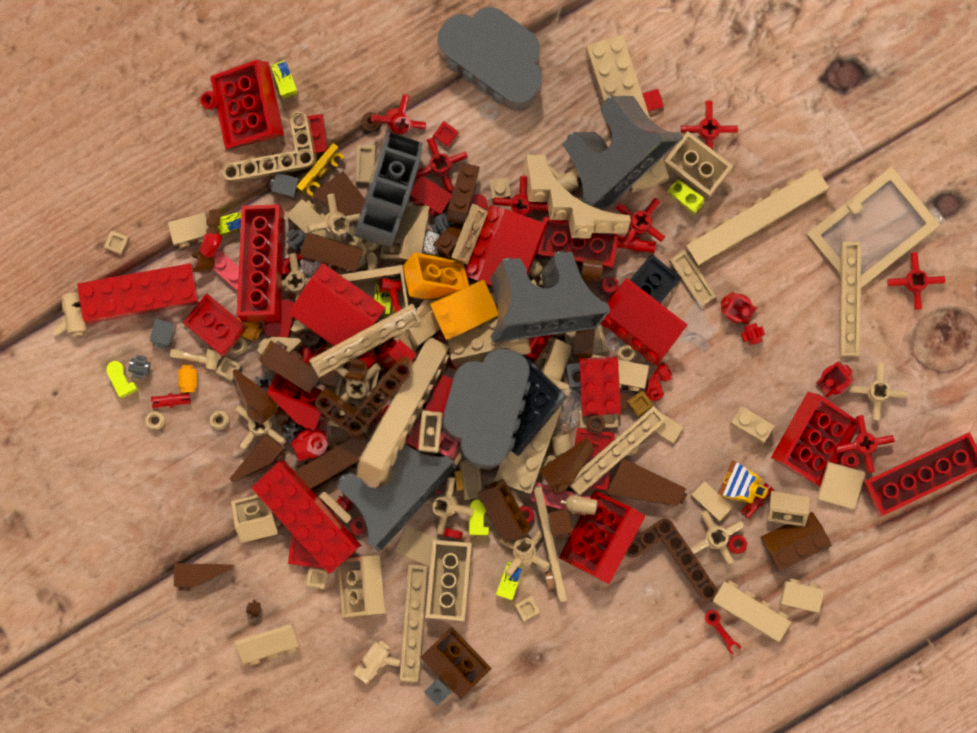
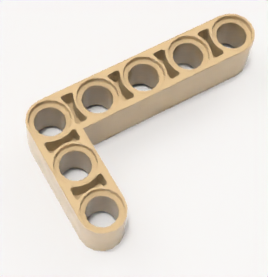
M295 112L290 118L295 151L226 164L222 170L223 176L231 182H240L276 175V173L282 174L312 168L316 164L317 158L309 118L302 112ZM299 117H304V124L297 126L296 120ZM301 136L308 137V141L304 145L299 143ZM306 154L311 155L309 163H303L302 161L303 156ZM286 158H292V164L289 167L284 166ZM269 161H273V168L271 170H266V163ZM249 165L255 166V171L252 174L247 173ZM235 168L237 171L236 175L232 178L229 177V170Z

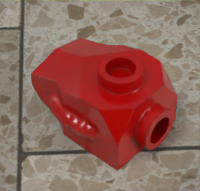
M731 292L724 296L721 301V313L734 323L744 322L749 325L753 313L757 310V307L752 305L750 298L743 294Z
M836 362L823 371L821 378L816 384L824 392L826 398L841 394L854 381L853 371L847 364L843 365L841 362Z
M318 426L315 431L305 429L298 433L297 438L291 442L297 460L314 458L325 453L328 445V436Z

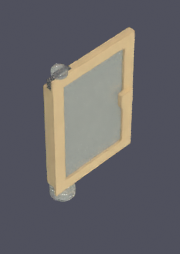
M890 167L808 232L807 236L839 274L841 267V241H861L862 289L945 221L934 207L928 210L897 172Z

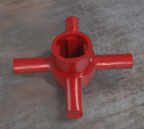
M407 94L402 95L399 109L393 108L389 110L386 116L373 114L371 117L372 122L387 124L392 133L398 135L406 133L410 128H426V122L410 120L409 116L405 113L410 98Z
M707 100L705 101V119L699 125H681L680 133H687V131L689 133H698L706 141V145L713 150V140L720 133H738V125H720L713 118V101ZM712 125L714 127L712 134H708V130L704 129V126Z
M434 137L429 138L427 143L433 156L430 159L429 166L416 171L415 179L419 178L420 175L424 176L433 173L442 178L447 192H452L454 187L448 175L452 164L467 159L468 155L466 151L452 157L442 154L438 150ZM438 160L441 163H446V166L440 170L436 169Z
M525 175L520 176L519 193L512 199L494 198V205L510 206L513 212L523 216L529 214L532 209L548 211L547 203L528 201V176ZM519 200H523V201H522V204H523V205H527V207H523V206L521 207V206L519 205V203H520Z
M654 198L644 211L632 212L620 202L615 207L622 214L630 215V230L620 242L623 246L627 247L636 234L646 232L658 241H663L665 236L651 226L652 219L650 215L659 205L660 201ZM637 218H640V220H642L646 224H641L640 226H637Z
M918 252L911 253L912 271L905 278L887 279V286H906L909 291L913 292L914 310H922L921 291L928 284H945L946 278L945 276L928 277L924 271L919 270ZM913 276H916L917 280H921V284L914 286L912 284Z
M859 415L856 416L859 435L853 443L837 445L836 450L837 453L855 450L858 454L864 455L867 473L875 472L871 454L878 445L894 443L895 439L893 435L875 438L867 432L864 416ZM866 438L869 440V449L860 445Z

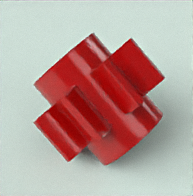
M757 323L743 327L744 332L741 333L743 342L748 341L749 346L763 341L762 336H765L763 326L758 327Z

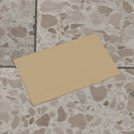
M406 525L395 552L430 567L433 540L439 539Z

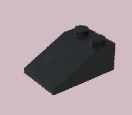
M651 254L630 281L661 303L681 277Z

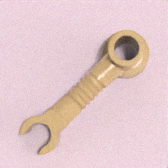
M174 349L170 351V357L206 364L205 368L217 370L218 361L221 359V355L211 349H207L206 356Z

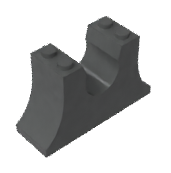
M612 95L605 100V104L600 108L604 120L609 124L612 131V140L609 147L598 133L587 131L569 134L567 140L562 144L580 174L583 185L582 202L599 210L608 209L683 139L679 132H670L656 125L646 115L634 96Z
M560 251L553 255L542 271V282L545 289L534 285L527 276V269L520 258L503 259L490 278L498 305L497 326L490 335L492 343L596 329L610 312L609 305L597 298L584 283L572 252L565 253Z
M405 444L402 450H398V456L393 465V478L384 487H369L361 478L350 472L347 475L344 474L338 480L339 484L336 487L362 513L368 528V543L379 553L458 468L448 456H427Z

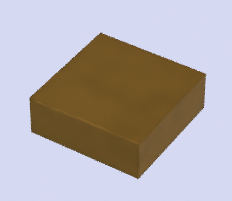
M643 390L627 401L637 417L654 406Z
M454 471L455 492L463 491V474L461 471Z

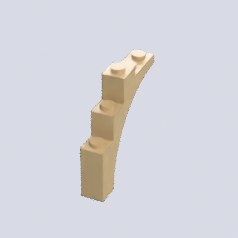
M526 154L523 170L524 175L528 176V201L547 202L550 220H568L571 238H590L592 233L627 234L630 225V215L614 214L585 204L571 195L555 179L548 167L545 155Z

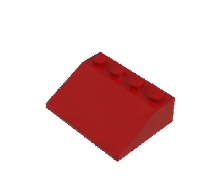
M254 60L210 76L213 91L219 98L217 112L225 149L263 142L284 135L269 62Z
M489 205L484 224L468 265L465 268L467 279L474 283L484 279L486 285L493 288L490 278L505 258H520L527 269L528 276L547 224L504 208Z
M322 263L288 314L331 345L336 346L378 323L385 314L386 307Z
M628 278L623 281L607 303L610 312L600 323L656 366L688 326V324Z
M807 392L771 459L820 487L827 462L838 464L844 452L837 453L836 446L850 443L858 428L857 420L821 395Z
M594 491L590 499L598 500L596 514L581 515L559 559L610 584L646 516L624 503Z

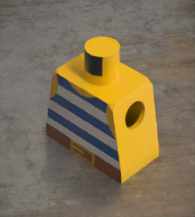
M732 460L718 494L725 499L753 503L755 496L764 499L768 488L760 485L762 482L761 477Z

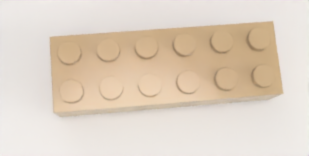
M550 378L567 395L570 385ZM563 404L519 456L515 455L512 451L507 452L506 457L500 464L494 482L504 479L509 488L531 495Z

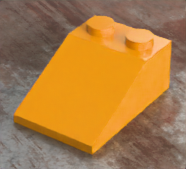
M413 252L403 265L410 297L426 300L443 298L469 286L464 264L457 260Z
M484 279L430 304L446 340L498 316V310Z

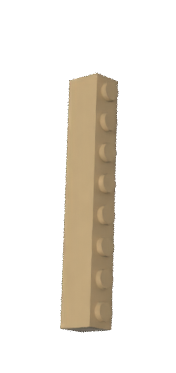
M808 169L801 174L802 178L795 180V178L785 183V188L781 190L779 188L774 189L769 193L768 198L764 200L762 197L752 203L753 206L747 209L744 207L736 212L737 216L734 218L727 217L720 222L721 225L714 229L712 226L703 232L705 235L698 238L695 236L688 240V245H686L685 249L696 266L699 267L826 192L829 187L819 170L815 169L812 171Z

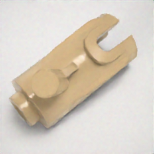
M549 166L553 176L565 190L570 193L579 189L578 181L581 183L582 181L577 168L570 169L568 173H558L552 166Z
M78 292L62 295V312H64L65 317L62 324L52 329L56 336L66 329L68 334H72V337L82 336L83 332L86 331V323L83 321L81 307H76L80 304Z
M375 641L362 659L367 668L358 665L353 674L368 684L379 673L380 667H384L386 664L399 667L400 659L388 657L391 653L388 651L390 647L382 641L379 643Z

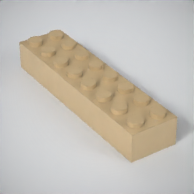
M623 34L587 45L586 53L603 105L605 100L612 95L634 96L649 117ZM663 158L630 187L631 193L668 182L669 176Z
M431 337L427 339L413 364L409 377L401 385L360 458L357 477L377 487L380 481H385L390 465L393 466L397 459L398 450L403 449L407 434H411L415 426V420L419 419L422 414L423 405L428 403L432 389H435L439 383L440 374H444L448 366L447 362L450 358L448 354L449 346Z

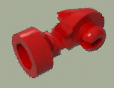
M666 362L659 364L657 370L652 374L653 377L650 376V380H648L646 396L652 401H658L664 395L660 381L668 382L673 379L671 370Z

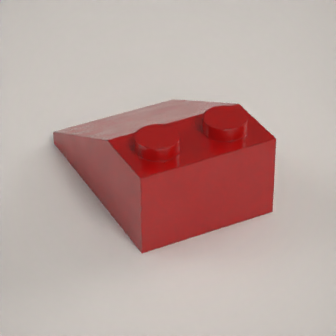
M277 373L267 390V394L297 424L315 431L323 415L315 406V401L322 390L313 387L311 392L308 393ZM321 398L324 403H327L328 399Z

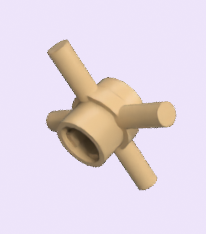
M329 194L327 198L330 213L324 217V222L308 225L307 229L309 233L326 229L334 234L335 240L343 242L342 234L348 230L349 223L358 221L360 213L345 216L343 213L338 212L335 194ZM335 219H336V220L339 219L340 222H336V223H335V227H334V223H333L334 220H335Z
M292 253L289 254L291 272L282 281L281 288H287L290 292L295 293V299L297 300L311 277H307L303 272L299 271L297 255ZM294 277L302 280V283H299L297 288L293 285L292 280Z
M877 363L876 381L870 383L868 387L850 385L849 387L850 393L867 394L869 400L874 402L872 420L880 421L881 403L885 402L889 397L904 399L908 397V391L892 390L883 381L885 363ZM876 387H880V391H884L883 395H874Z
M374 364L367 371V376L363 382L346 379L347 392L341 398L346 402L351 397L361 398L364 396L366 398L370 393V379L380 370V367ZM342 365L335 368L343 378L346 373H349ZM359 383L363 385L361 388H358L357 386L359 385Z
M237 406L235 412L249 421L248 427L250 433L241 443L240 447L246 450L256 436L262 437L265 434L278 444H283L285 438L271 429L272 423L270 418L263 423L264 429L259 428L257 430L255 428L257 421L250 419L242 406Z
M454 477L447 478L444 494L436 499L430 497L425 503L431 505L433 512L440 516L437 534L443 535L447 517L452 516L455 512L472 516L474 513V509L458 505L457 499L452 496L455 482ZM442 502H447L448 506L442 505Z
M707 510L700 513L708 531L705 540L690 547L691 551L695 554L709 546L720 550L727 565L733 563L734 560L726 545L731 534L745 528L742 521L725 529L721 526H715ZM715 532L722 535L720 543L715 542L712 538Z
M541 529L535 533L531 540L520 538L516 542L504 543L502 537L500 538L499 542L512 549L515 558L505 570L506 575L511 576L519 565L528 566L533 562L545 570L549 569L551 564L536 555L535 546L544 536Z

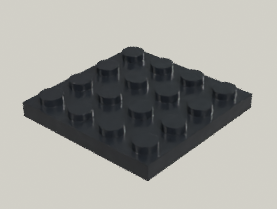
M525 354L522 356L526 359L529 366L527 381L530 382L528 393L522 397V400H525L523 411L517 416V419H520L518 430L512 434V438H515L511 451L517 456L524 451L568 398Z

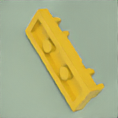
M334 143L297 185V189L302 194L307 191V194L313 197L310 188L315 186L320 189V185L314 182V180L318 177L322 178L326 174L329 162L331 161L332 166L338 168V164L334 162L335 158L345 159L343 154L338 153L339 148Z

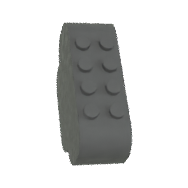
M486 7L479 10L473 18L465 14H457L450 17L444 23L437 36L438 51L440 57L447 63L446 66L451 71L461 73L465 81L470 84L471 82L475 83L480 92L493 96L492 100L500 106L504 104L512 110H523L535 101L541 90L542 74L537 66L540 44L532 32L494 7Z
M386 131L353 236L391 248L423 150L422 142Z
M507 349L494 350L485 357L483 363L477 361L467 362L460 366L455 374L442 418V427L445 434L451 440L460 442L459 450L461 457L471 466L481 469L495 468L503 461L507 452H511L515 438H512V434L518 430L520 419H517V416L521 414L525 404V400H522V397L528 393L530 382L527 381L529 375L528 363L517 352Z

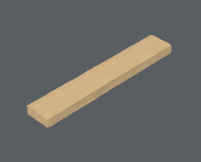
M841 241L839 356H860L861 241Z
M411 304L309 361L318 377H321L350 361V358L354 359L420 323L421 319L415 307Z
M653 406L587 463L570 487L578 496L583 494L660 427L666 419Z
M536 486L533 490L558 600L560 602L567 601L541 486Z
M408 565L399 681L419 682L428 566Z

